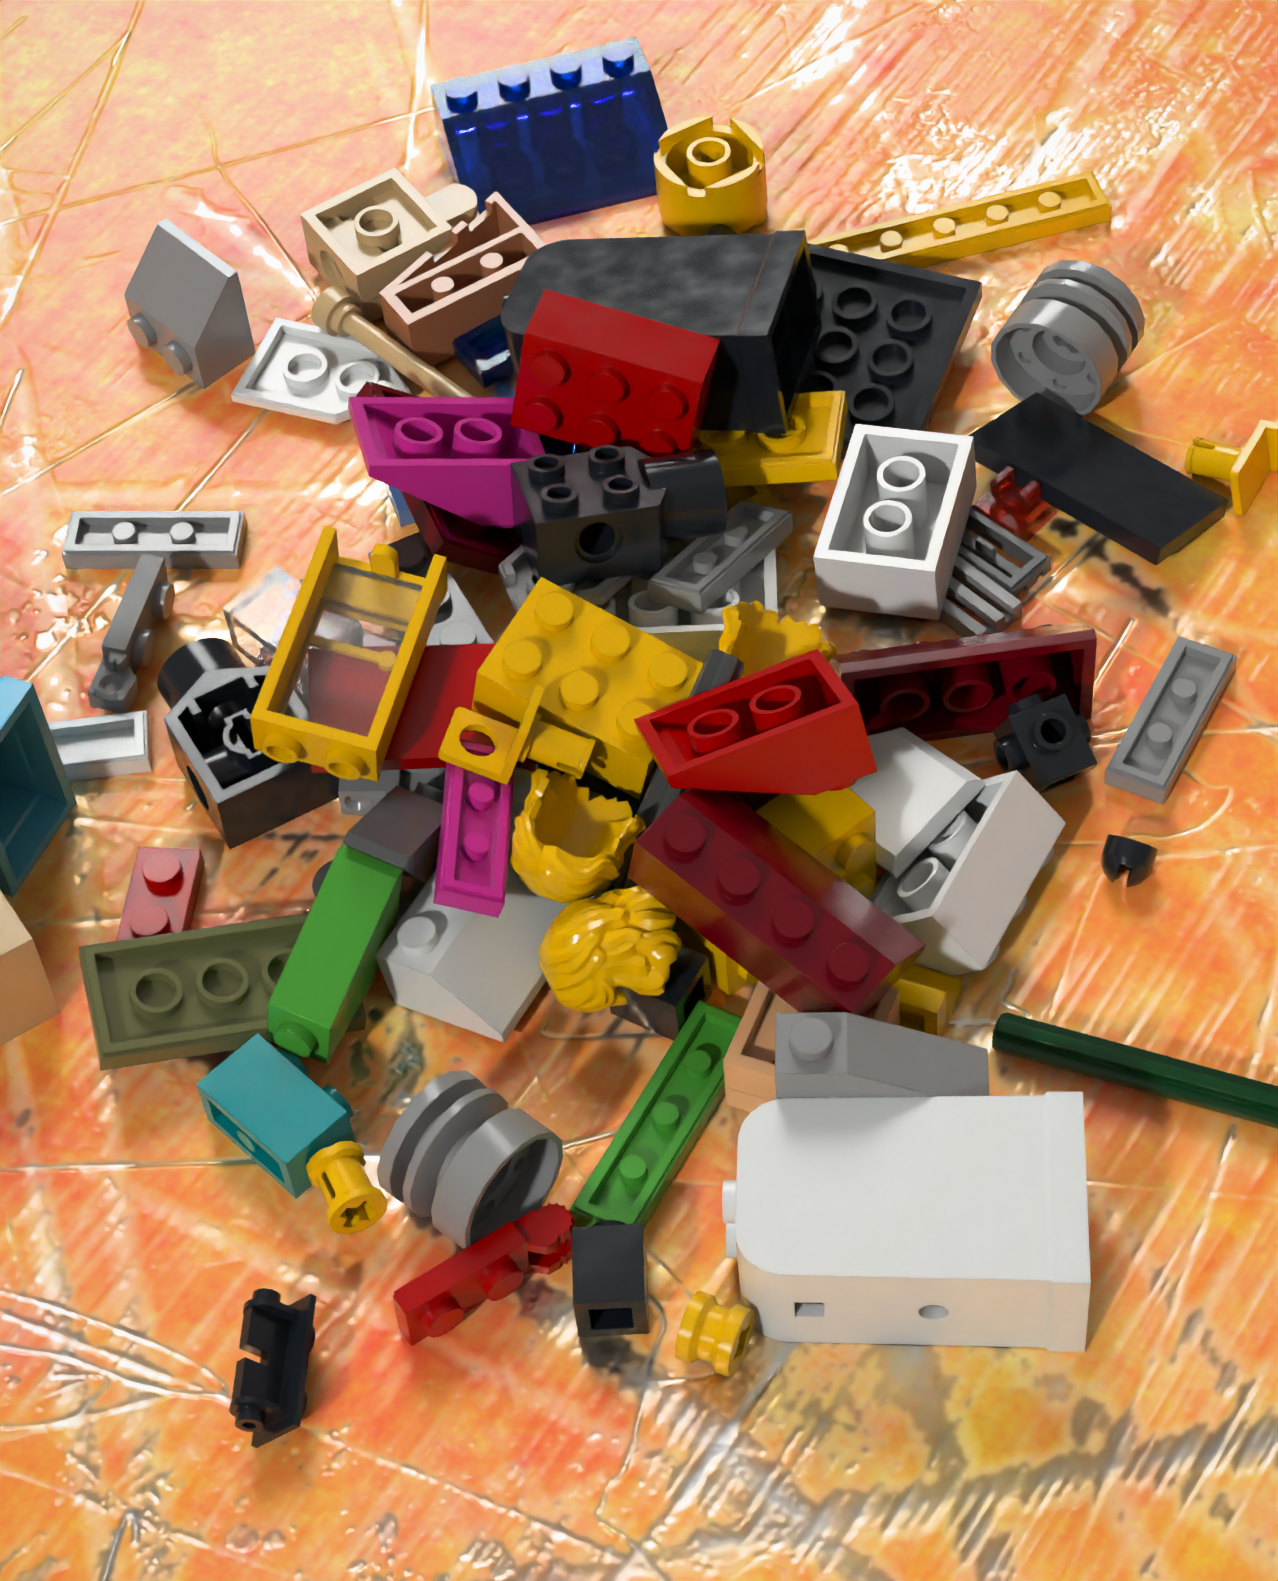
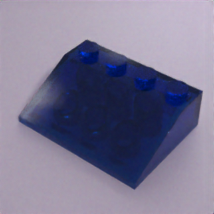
M637 37L614 40L594 47L572 52H562L542 59L520 64H510L499 69L468 76H459L447 81L429 84L436 132L454 183L466 185L475 192L479 215L486 210L485 200L495 191L505 199L528 225L657 195L654 152L657 153L659 139L668 130L651 69Z

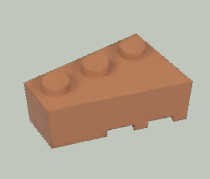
M497 191L485 200L486 210L471 223L467 224L461 221L450 231L451 240L434 255L426 251L379 292L387 335L430 366H434L503 331L501 313L504 295L512 291L526 259L534 251L547 245Z

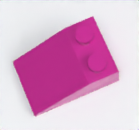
M349 397L348 410L369 477L478 525L496 526L499 528L514 527L510 463L528 461L533 456L545 454L538 433L510 425L514 398Z

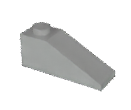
M847 1012L775 1013L776 1099L989 1096L988 1049Z

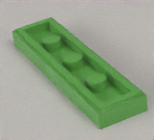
M698 1001L569 1209L571 1210V1216H574V1223L582 1227H590L600 1221L616 1220L626 1224H643V1229L645 1228L725 1095L723 1059L742 1017L704 1001Z

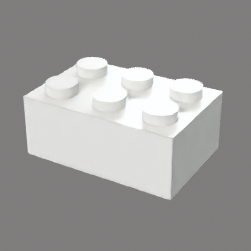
M855 424L813 556L820 606L939 620L977 488L973 436Z

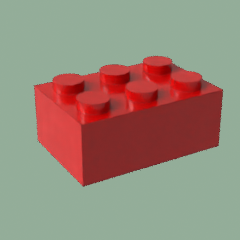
M545 289L524 332L510 425L590 449L601 445L631 446L650 457L691 452L694 450L701 432L720 339Z

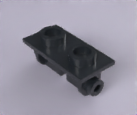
M261 1288L253 1291L252 1299L244 1303L239 1349L260 1357V1363L247 1357L237 1361L229 1412L235 1417L236 1428L242 1431L253 1432L251 1446L255 1448L300 1427L301 1419L307 1406L305 1384L309 1354L315 1341L313 1320L316 1296L313 1294H309L288 1306L280 1302L281 1295L279 1292Z

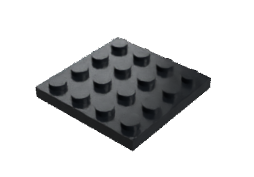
M807 243L822 330L800 393L846 391L848 412L841 459H845L855 424L927 431L982 299V282Z

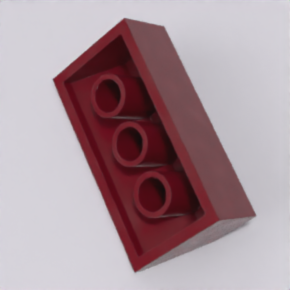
M1080 622L1059 625L1046 624L1015 631L980 633L956 639L933 642L920 641L911 645L874 650H856L833 656L830 659V666L858 702L867 735L904 727L926 742L992 733L1009 716L1006 710L1008 706L1037 693L1042 694L1044 701L1066 694L1072 709L1078 708L1086 720L1091 719L1097 637L1095 629Z
M692 789L678 795L634 843L628 877L799 1013L847 1012L866 1017L926 947L924 942L729 791Z

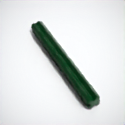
M1007 1012L1002 1013L996 1021L992 1035V1048L997 1052L1278 1129V1086Z

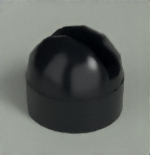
M1108 834L1101 857L1103 872L1114 883L1118 869L1127 870L1129 874L1126 887L1139 885L1151 873L1158 849L1130 838Z

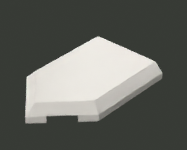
M276 317L232 392L231 399L232 402L337 425L351 419L348 410L349 397H356L366 381L409 394L410 390L403 378L396 373L390 364L351 336L342 337L338 334L336 337H333L318 326Z
M904 727L867 735L877 771L858 778L849 787L875 810L876 864L896 879L986 786L981 778Z

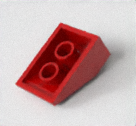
M818 648L634 719L638 733L671 788L817 795L825 791H838L848 788L858 778L877 771L858 702Z

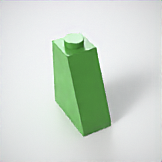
M341 844L269 1000L266 1039L275 1042L286 1053L300 1058L311 1057L328 1064L380 971L375 954L397 925L403 869Z

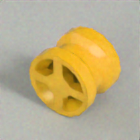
M697 1291L688 1303L678 1329L674 1353L676 1359L687 1363H693L701 1359L712 1363L716 1373L733 1377L738 1371L748 1349L755 1321L754 1309L741 1304L727 1308L719 1305L714 1295Z

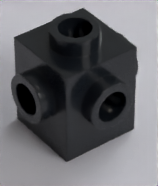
M1037 693L1013 703L1006 708L1009 716L993 731L996 740L993 742V749L1002 771L1008 773L1017 770L1039 794L1081 778L1097 764L1089 746L1091 742L1089 725L1078 708L1072 709L1066 694L1044 701L1042 694Z

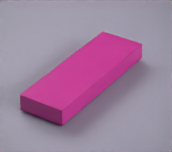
M459 739L463 748L473 755L488 756L495 751V747ZM448 762L446 763L434 904L499 917L505 904L515 767L508 784L505 785Z

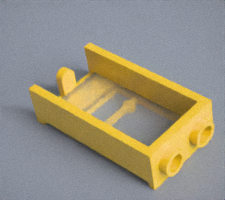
M324 525L250 716L254 749L262 751L266 756L278 762L295 763L296 761H301L323 767L330 774L341 779L356 780L361 777L378 782L382 764L437 612L447 593V557L434 554L426 578L399 571L398 552L386 544H376L370 556V563L339 556L337 528Z

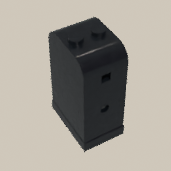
M805 230L776 231L773 234L593 238L556 241L537 249L526 259L512 291L504 295L501 323L516 381L524 332L545 289L720 339L701 430L755 431L756 433L786 434L822 330Z

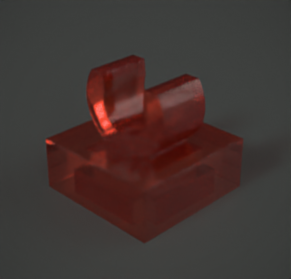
M1007 466L991 481L990 489L973 504L975 510L1026 542L1057 513V508L1040 499L1041 487L1038 482L1032 480L1024 489L1017 486L1014 481V468Z

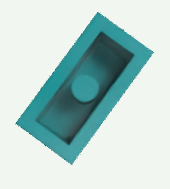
M257 1033L196 1083L207 1119L297 1199L312 1186L306 1171V1164L316 1152L340 1141L355 1142L350 1123L353 1111L346 1099L335 1088L326 1085L321 1089L308 1077L306 1067L297 1056L286 1053L281 1048L275 1049Z

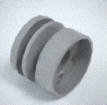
M1060 260L1043 269L1020 304L991 343V362L998 379L1021 402L1037 392L1076 415L1083 416L1094 409L1117 376L1119 370L1143 338L1145 317L1135 295L1123 281L1109 271L1082 260Z
M449 1071L431 1081L418 1093L394 1123L381 1150L377 1166L378 1183L382 1189L399 1202H404V1205L421 1218L432 1216L433 1226L465 1249L506 1223L514 1222L532 1210L538 1211L557 1180L563 1159L562 1140L553 1131L520 1108L508 1109V1102L492 1088H487L468 1071Z

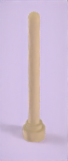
M331 286L325 289L315 300L311 310V319L315 325L333 337H336L338 334L342 337L351 336L434 397H473L363 317V311L360 308L358 299L340 286Z

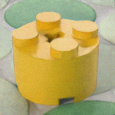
M700 116L682 121L664 132L659 139V149L657 153L654 152V169L659 213L669 228L684 236H705L716 224H725L731 227L737 234H740L752 226L759 225L767 218L768 196L764 143L760 134L752 126L730 118V126L713 124L712 116Z

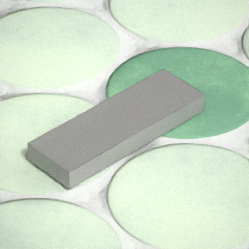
M740 500L727 512V527L724 534L695 539L647 581L648 601L703 614L793 532L792 513Z
M71 511L62 558L66 569H135L140 555L144 556V553L165 558L166 569H240L247 520L244 511Z
M1178 636L1106 767L1104 783L1164 805L1236 669L1237 655Z

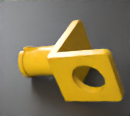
M1261 419L1249 441L1242 447L1209 441L1202 437H1194L1192 440L1193 444L1189 445L1185 458L1187 474L1229 481L1234 514L1245 516L1270 471L1278 472V423Z
M536 684L518 729L463 707L456 708L440 747L438 757L442 761L505 785L508 784L517 761L523 763L525 758L571 774L574 778L580 780L589 761L595 740L584 738L540 721L542 714L538 713L537 709L545 687ZM467 731L482 732L493 741L495 751L488 756L473 755L461 745L460 735Z

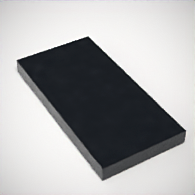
M1037 392L968 435L974 437L976 462L1154 565L1161 563L1222 519L1229 500Z

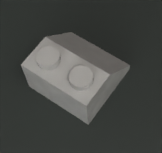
M167 218L159 222L124 293L130 319L127 320V326L132 337L140 346L146 349L151 347L164 357L169 367L179 376L186 374L205 389L256 353L238 271Z

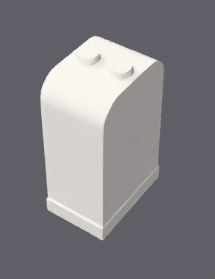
M1046 1092L1043 1096L781 1098L758 1106L746 1117L738 1134L736 1180H723L722 1216L723 1223H726V1257L737 1258L741 1303L746 1307L754 1309V1328L766 1337L782 1342L1046 1348L1048 1352H1085L1091 1275L1083 1092Z

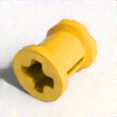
M340 1141L329 1147L322 1148L306 1164V1171L312 1186L320 1188L329 1207L326 1211V1220L333 1232L339 1234H352L372 1226L382 1218L388 1204L381 1189L372 1186L364 1169L366 1160L363 1150L358 1143L353 1141Z

